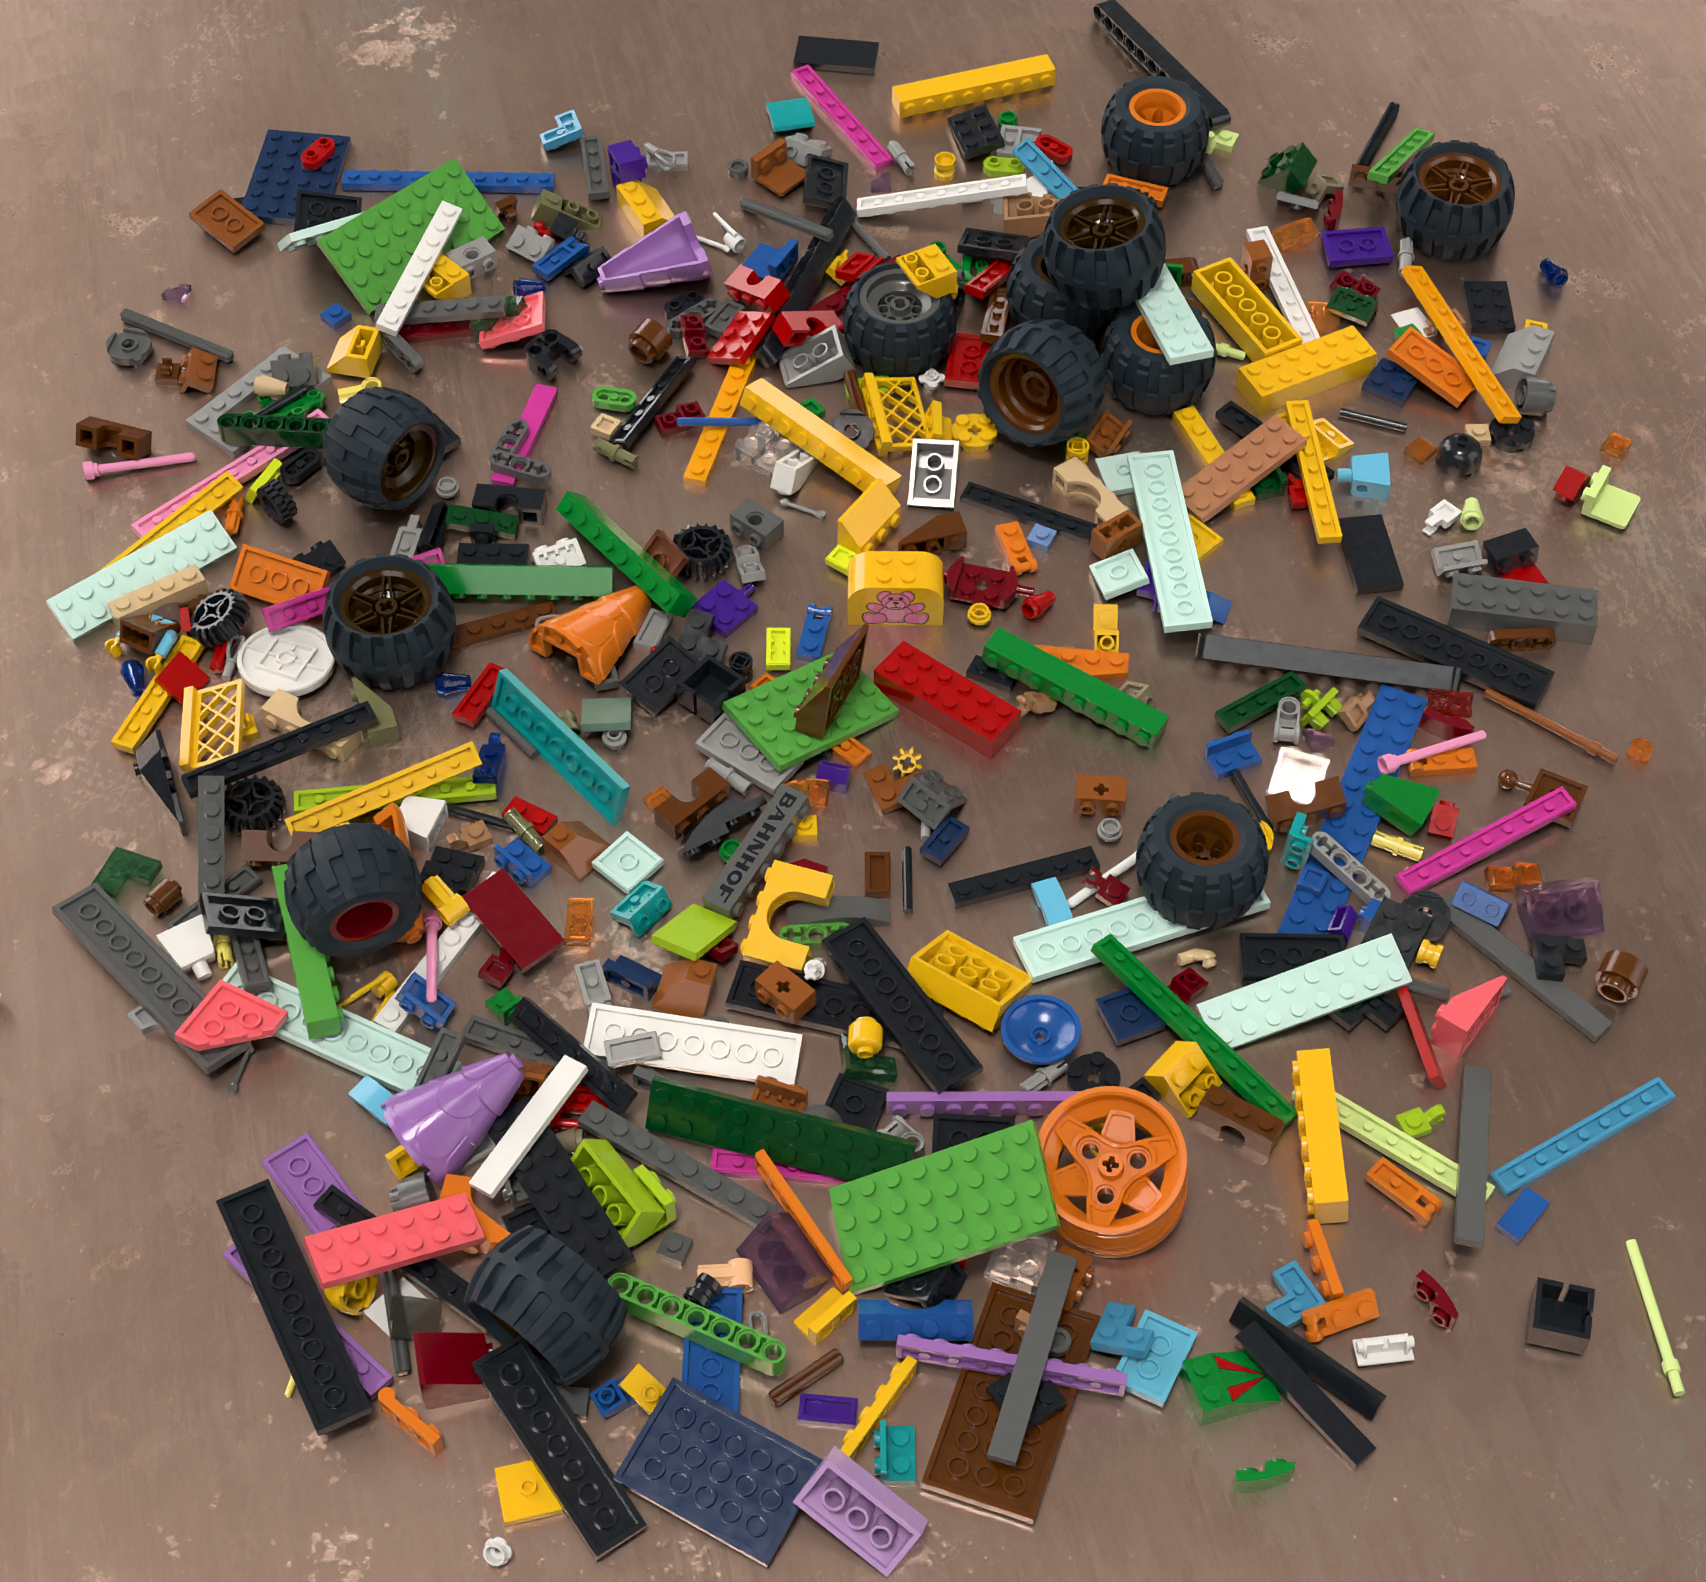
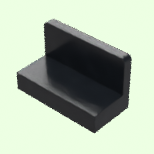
M602 246L585 255L562 273L564 276L571 273L579 287L582 288L600 276L597 268L611 259V256L606 248Z

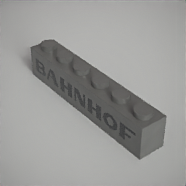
M784 783L781 784L703 897L704 908L733 920L741 916L745 903L749 897L752 898L756 894L758 884L762 878H765L767 868H772L774 860L782 856L785 844L789 839L795 837L799 823L808 818L811 811L809 795Z

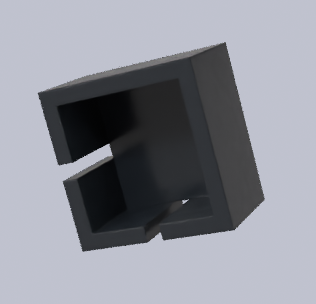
M707 654L676 683L677 702L692 712L697 710L698 716L713 724L725 712L722 709L723 702L746 692V679Z
M1538 1277L1531 1293L1526 1343L1583 1355L1591 1338V1315L1594 1307L1595 1289L1569 1284L1563 1301H1558L1564 1282Z

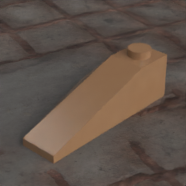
M1032 192L1018 196H1003L1005 233L1029 236V238L1044 233L1051 211H1054L1055 205L1060 199L1051 198V194H1044L1043 197L1032 196Z

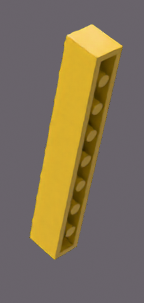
M1048 54L897 85L892 87V104L899 118L1022 93L1054 86L1056 69Z
M763 378L745 386L740 405L861 491L865 492L877 478H880L893 495L896 494L902 475Z

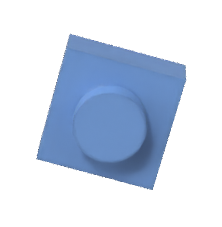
M1036 523L1026 542L1028 546L1048 553L1057 537V531Z

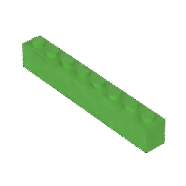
M287 864L273 866L272 873L308 1038L310 1040L340 1034V1022H344L342 1006L336 1007V1002H340L337 986L332 987L331 982H335L333 967H327L326 964L330 962V956L317 952L316 947H311L308 941L304 940L295 928L285 903L284 881L286 880L285 871L288 869Z

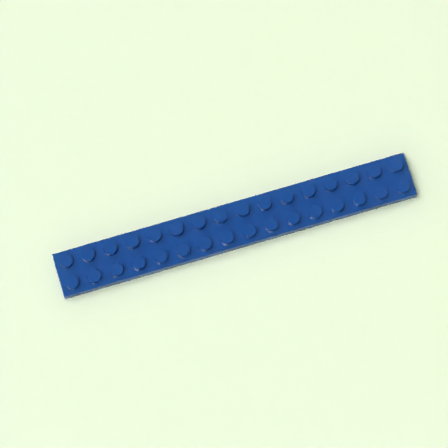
M1381 684L1340 782L1348 812L1335 819L1325 818L1320 831L1330 835L1361 864H1363L1381 820L1380 815L1361 803L1365 792L1362 790L1370 779L1375 781L1382 774L1377 764L1379 756L1388 753L1399 756L1409 750L1420 724L1423 711L1428 703L1427 698ZM1400 765L1399 768L1396 769L1395 773H1391L1388 775L1398 777L1402 765ZM1319 842L1317 845L1320 847L1323 844ZM1311 853L1306 864L1328 872L1329 878L1320 897L1297 888L1295 889L1277 933L1329 934L1327 929L1336 907L1346 905L1352 890ZM1333 857L1334 862L1338 866H1345L1343 859ZM1353 874V879L1355 881L1357 879L1358 874Z

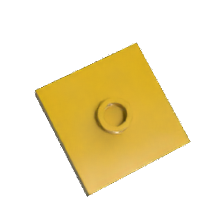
M531 1460L494 1468L505 1526L563 1514L562 1507Z

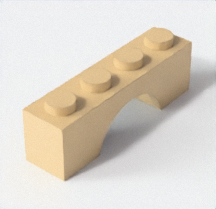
M1077 457L1054 467L1052 484L1066 498L1082 497L1093 502L1097 506L1094 523L1098 524V526L1129 509Z
M196 564L107 604L112 620L117 629L120 630V619L151 614L164 604L171 602L185 603L198 598L197 595L209 594L204 576Z
M279 688L261 707L264 723L269 728L277 729L283 733H288L311 723L301 717L302 711L299 698ZM360 731L317 749L332 759L337 758L345 762L362 743Z

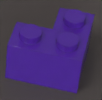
M631 140L607 146L611 179L615 189L616 185L634 180L642 182V178H646L645 169L648 168L646 157L641 155L639 147H636Z

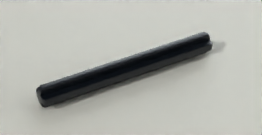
M1389 103L1357 160V165L1369 166L1399 112L1400 105L1398 103Z

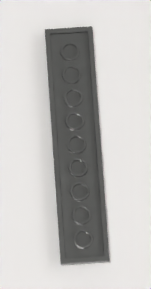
M96 882L53 906V915L175 1041L174 1034L207 995ZM175 1041L207 1075L251 1048V1041L196 1051Z

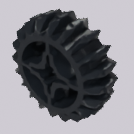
M697 522L695 527L688 525L687 530L680 528L679 534H674L672 541L689 558V561L680 571V573L686 575V578L693 575L695 580L698 577H703L706 580L709 575L715 578L716 572L723 574L724 568L729 567L733 558V545L729 535L725 534L724 529L718 530L716 525L709 527L707 523L704 526H700Z
M224 588L221 591L216 590L212 595L208 594L207 598L201 600L199 605L194 606L195 610L191 612L192 628L189 633L194 640L197 639L205 648L209 646L214 648L217 644L222 646L225 641L230 642L233 636H237V633L243 630L242 626L248 623L247 618L251 615L248 602L242 594H239L232 588L228 590Z
M255 774L253 778L245 777L244 780L235 781L234 785H227L226 790H224V826L227 827L229 832L235 831V834L240 836L242 830L269 831V827L277 828V822L283 821V814L286 813V799L282 788H280V785L277 786L274 779L269 781L266 776L259 779Z

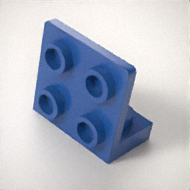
M790 238L785 245L781 246L780 250L760 243L742 266L753 269L761 281L767 275L783 280L798 261V241Z

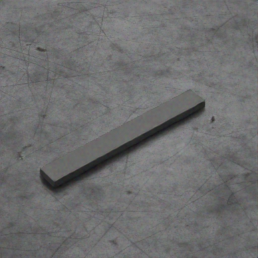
M1450 894L1443 900L1451 911L1449 926L1589 1039L1595 1042L1611 1028L1613 1024L1611 1020L1563 982L1537 979L1534 959L1486 921L1452 905L1454 895Z
M1464 1064L1462 1070L1454 1243L1482 1249L1485 1228L1491 1069Z
M1051 1250L1049 1252L987 1453V1459L1016 1466L1077 1264L1076 1257Z

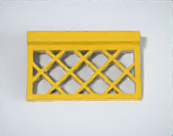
M864 373L860 389L869 419H871L874 425L873 439L878 457H887L888 451H912L913 438L916 435L925 439V413L915 377L874 378L873 373ZM910 385L911 390L908 393L899 386ZM878 386H886L890 390L885 393ZM896 392L904 398L899 402L891 397V395ZM907 400L915 404L916 407L913 410L904 405ZM887 401L895 407L889 410L883 406V403ZM900 409L908 414V416L904 419L895 412ZM913 417L920 422V425L916 427L908 421ZM892 418L900 424L895 428L887 421ZM904 426L913 433L908 436L901 432L900 429ZM896 435L904 440V442L893 443L892 438Z
M243 679L198 691L194 686L184 688L179 767L184 773L230 756L222 755L230 746L234 747L233 754L242 751L245 682ZM237 689V692L230 699L225 697L231 690ZM215 695V698L208 705L204 704L205 697ZM222 700L226 702L218 712L214 710ZM232 707H235L236 711L229 719L225 717V714ZM210 713L215 715L207 724L203 723V720ZM221 719L225 721L218 731L212 729ZM233 726L235 731L228 738L223 736ZM209 732L213 734L206 744L202 743V739ZM219 739L225 741L216 751L211 749ZM207 752L212 754L207 761L201 762V759Z

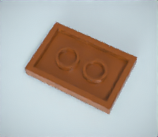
M221 189L189 212V217L193 222L233 253L237 252L266 229L263 221Z

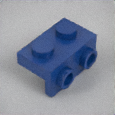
M416 972L411 974L394 998L399 1002V1006L408 1013L413 1012L421 1018L420 1022L430 1029L434 1028L435 1030L444 1026L446 1018L457 1004L438 989L437 1000L434 1003H429L426 1000V980Z

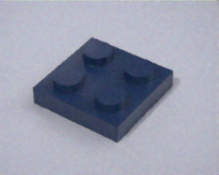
M1383 357L1363 382L1361 390L1402 408L1421 381L1397 363Z
M1129 987L1095 999V1006L1117 1046L1165 1030L1166 1023Z

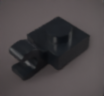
M560 211L549 229V232L563 240L573 236L579 242L585 243L588 238L587 233L576 228L578 225L576 220Z

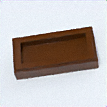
M865 852V897L890 899V852Z

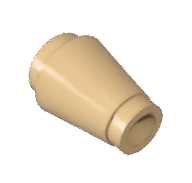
M264 374L255 378L254 393L259 394L260 397L283 396L289 392L288 382Z

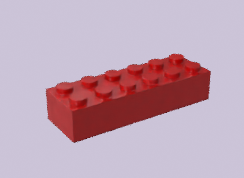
M904 640L874 669V684L885 696L989 759H992L1020 729L1021 710Z

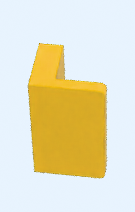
M933 400L925 413V439L952 440L951 419L942 416V403Z
M832 1287L794 1320V1326L817 1346L857 1311V1297L850 1291L842 1295L835 1287Z

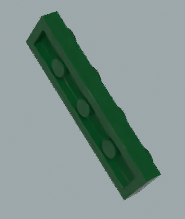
M1292 670L1217 710L1214 718L1230 734L1278 708L1279 701L1282 698L1299 697L1308 686Z

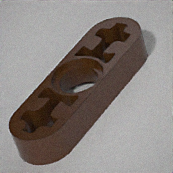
M1549 627L1496 629L1490 631L1485 636L1487 643L1508 652L1548 650L1557 643L1554 630Z

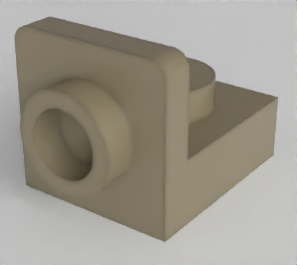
M1315 173L1306 192L1314 200L1321 203L1325 194L1331 195L1334 190L1343 191L1345 187L1334 175Z
M1127 680L1119 688L1122 692L1151 707L1156 705L1150 685Z

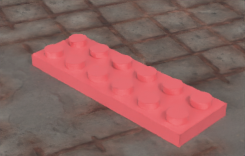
M465 1192L304 1237L305 1248L322 1290L480 1245L485 1241L483 1231Z

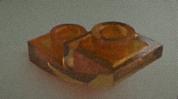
M1311 218L1288 223L1270 232L1280 252L1297 243H1300L1302 246L1321 236Z
M1515 862L1512 867L1488 865L1484 870L1488 892H1521L1539 889L1544 886L1539 864Z

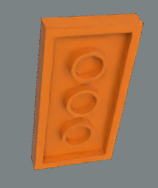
M1411 326L1385 354L1456 408L1475 389L1474 383L1466 374L1459 361Z
M243 544L229 589L232 588L234 591L277 604L326 587L331 572Z

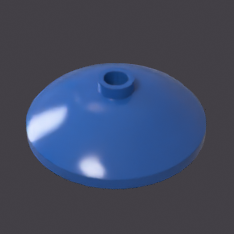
M1031 995L1019 999L1006 1010L1001 1022V1036L1006 1048L1015 1057L1031 1064L1047 1065L1065 1059L1076 1049L1080 1041L1081 1024L1074 1009L1063 1000L1049 995Z

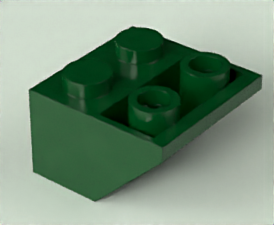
M1303 142L1295 146L1291 145L1285 151L1276 152L1268 158V163L1261 171L1262 175L1257 183L1259 186L1290 194L1305 186L1317 163V159Z

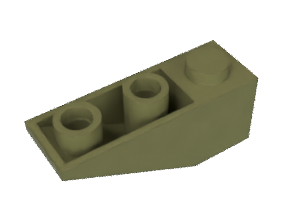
M543 189L533 205L531 220L534 222L542 221L546 227L550 228L560 211L578 222L576 228L579 230L600 229L602 213Z
M353 677L352 683L354 688L349 689L352 702L360 704L368 701L378 720L377 725L362 730L364 740L369 739L371 748L400 741L392 707L356 677Z

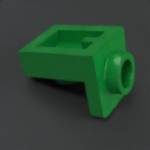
M505 987L486 1000L485 1005L503 1025L508 1026L513 1022L509 1019V1016L522 997L518 996L516 998Z

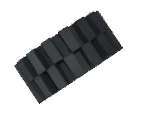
M272 479L259 487L256 493L258 494V499H260V504L264 506V511L268 512V516L272 517L273 521L277 522V524H282L298 513L296 502L292 500L293 496L288 493L289 490L284 488V485L279 480Z

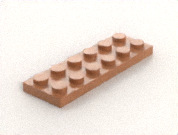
M1275 414L1181 485L1187 512L1204 524L1307 445V439Z

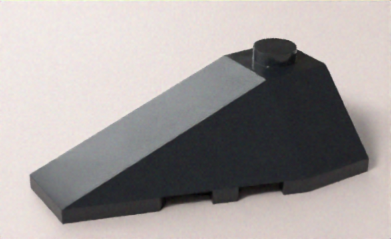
M155 730L135 751L137 762L133 763L136 777H142L144 786L180 834L185 837L188 834L170 759L161 730Z

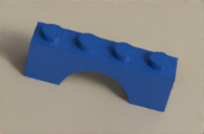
M858 1299V1340H897L898 1334H915L929 1340L973 1341L972 1300H943L940 1304L926 1309H906L897 1307L888 1300Z

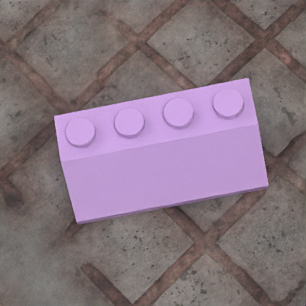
M836 1446L833 1447L793 1501L794 1504L886 1577H888L922 1535L928 1519Z

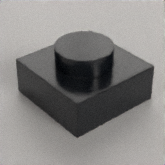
M470 523L471 543H496L494 524Z

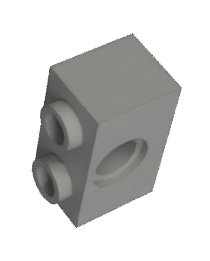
M483 236L445 253L449 259L469 273L470 280L498 267L496 250Z

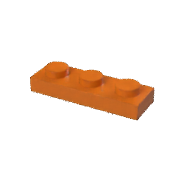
M1108 173L1102 184L1117 183L1120 186L1140 189L1142 194L1144 192L1149 193L1148 198L1152 196L1154 202L1157 203V207L1161 208L1168 195V187Z
M1318 1218L1307 1220L1305 1230L1302 1232V1242L1304 1247L1310 1250L1311 1268L1314 1273H1318L1321 1296L1323 1298L1326 1297L1327 1301L1330 1302L1343 1297L1344 1290Z

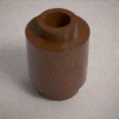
M164 878L146 895L143 904L155 916H159L161 913L164 914L182 897V887L174 879Z

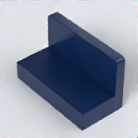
M620 955L616 961L608 958L602 966L607 982L648 1002L657 991L662 974L623 955Z

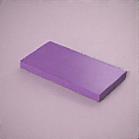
M308 1132L261 1160L263 1168L312 1235L338 1228L336 1224L316 1211L313 1206L315 1201L331 1184L362 1205Z

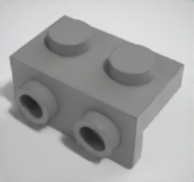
M802 133L785 137V141H787V158L794 163L805 166L808 153L822 157L831 156L833 148L826 146L824 141H812L808 139L807 135Z
M518 224L505 247L535 263L557 246L554 244L555 240L544 234L541 237L534 228L528 225L524 228Z
M1478 540L1436 547L1431 550L1437 577L1445 576L1446 579H1451L1454 572L1477 574L1482 572V569L1488 564L1487 559H1482Z

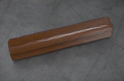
M853 369L846 370L843 373V378L852 408L864 412L865 416L869 418L856 372Z
M832 1349L769 1391L768 1397L775 1406L781 1405L843 1363L842 1354L838 1349Z

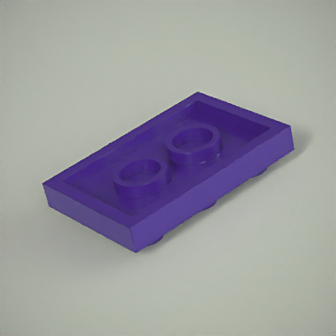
M1384 227L1321 231L1320 240L1329 267L1393 262L1394 255Z

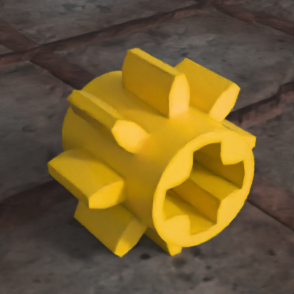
M913 746L909 751H905L903 747H900V756L893 755L892 757L898 761L893 766V770L899 769L902 771L901 777L905 773H914L915 768H922V764L917 762L922 757V754L916 755L913 752ZM906 757H910L911 763H913L909 764L908 767L904 766L903 760Z

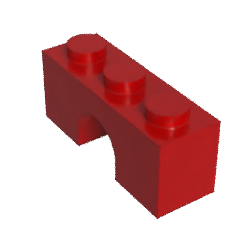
M739 265L723 283L728 289V295L734 301L739 300L748 306H755L763 312L768 311L773 314L791 296L782 280L767 275L761 281L753 269Z
M833 310L781 311L772 327L784 347L802 346L808 335L812 337L833 325H836L843 334V324Z

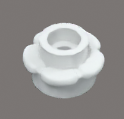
M502 1537L490 1538L485 1543L483 1556L488 1564L500 1566L508 1562V1558L512 1556V1549Z

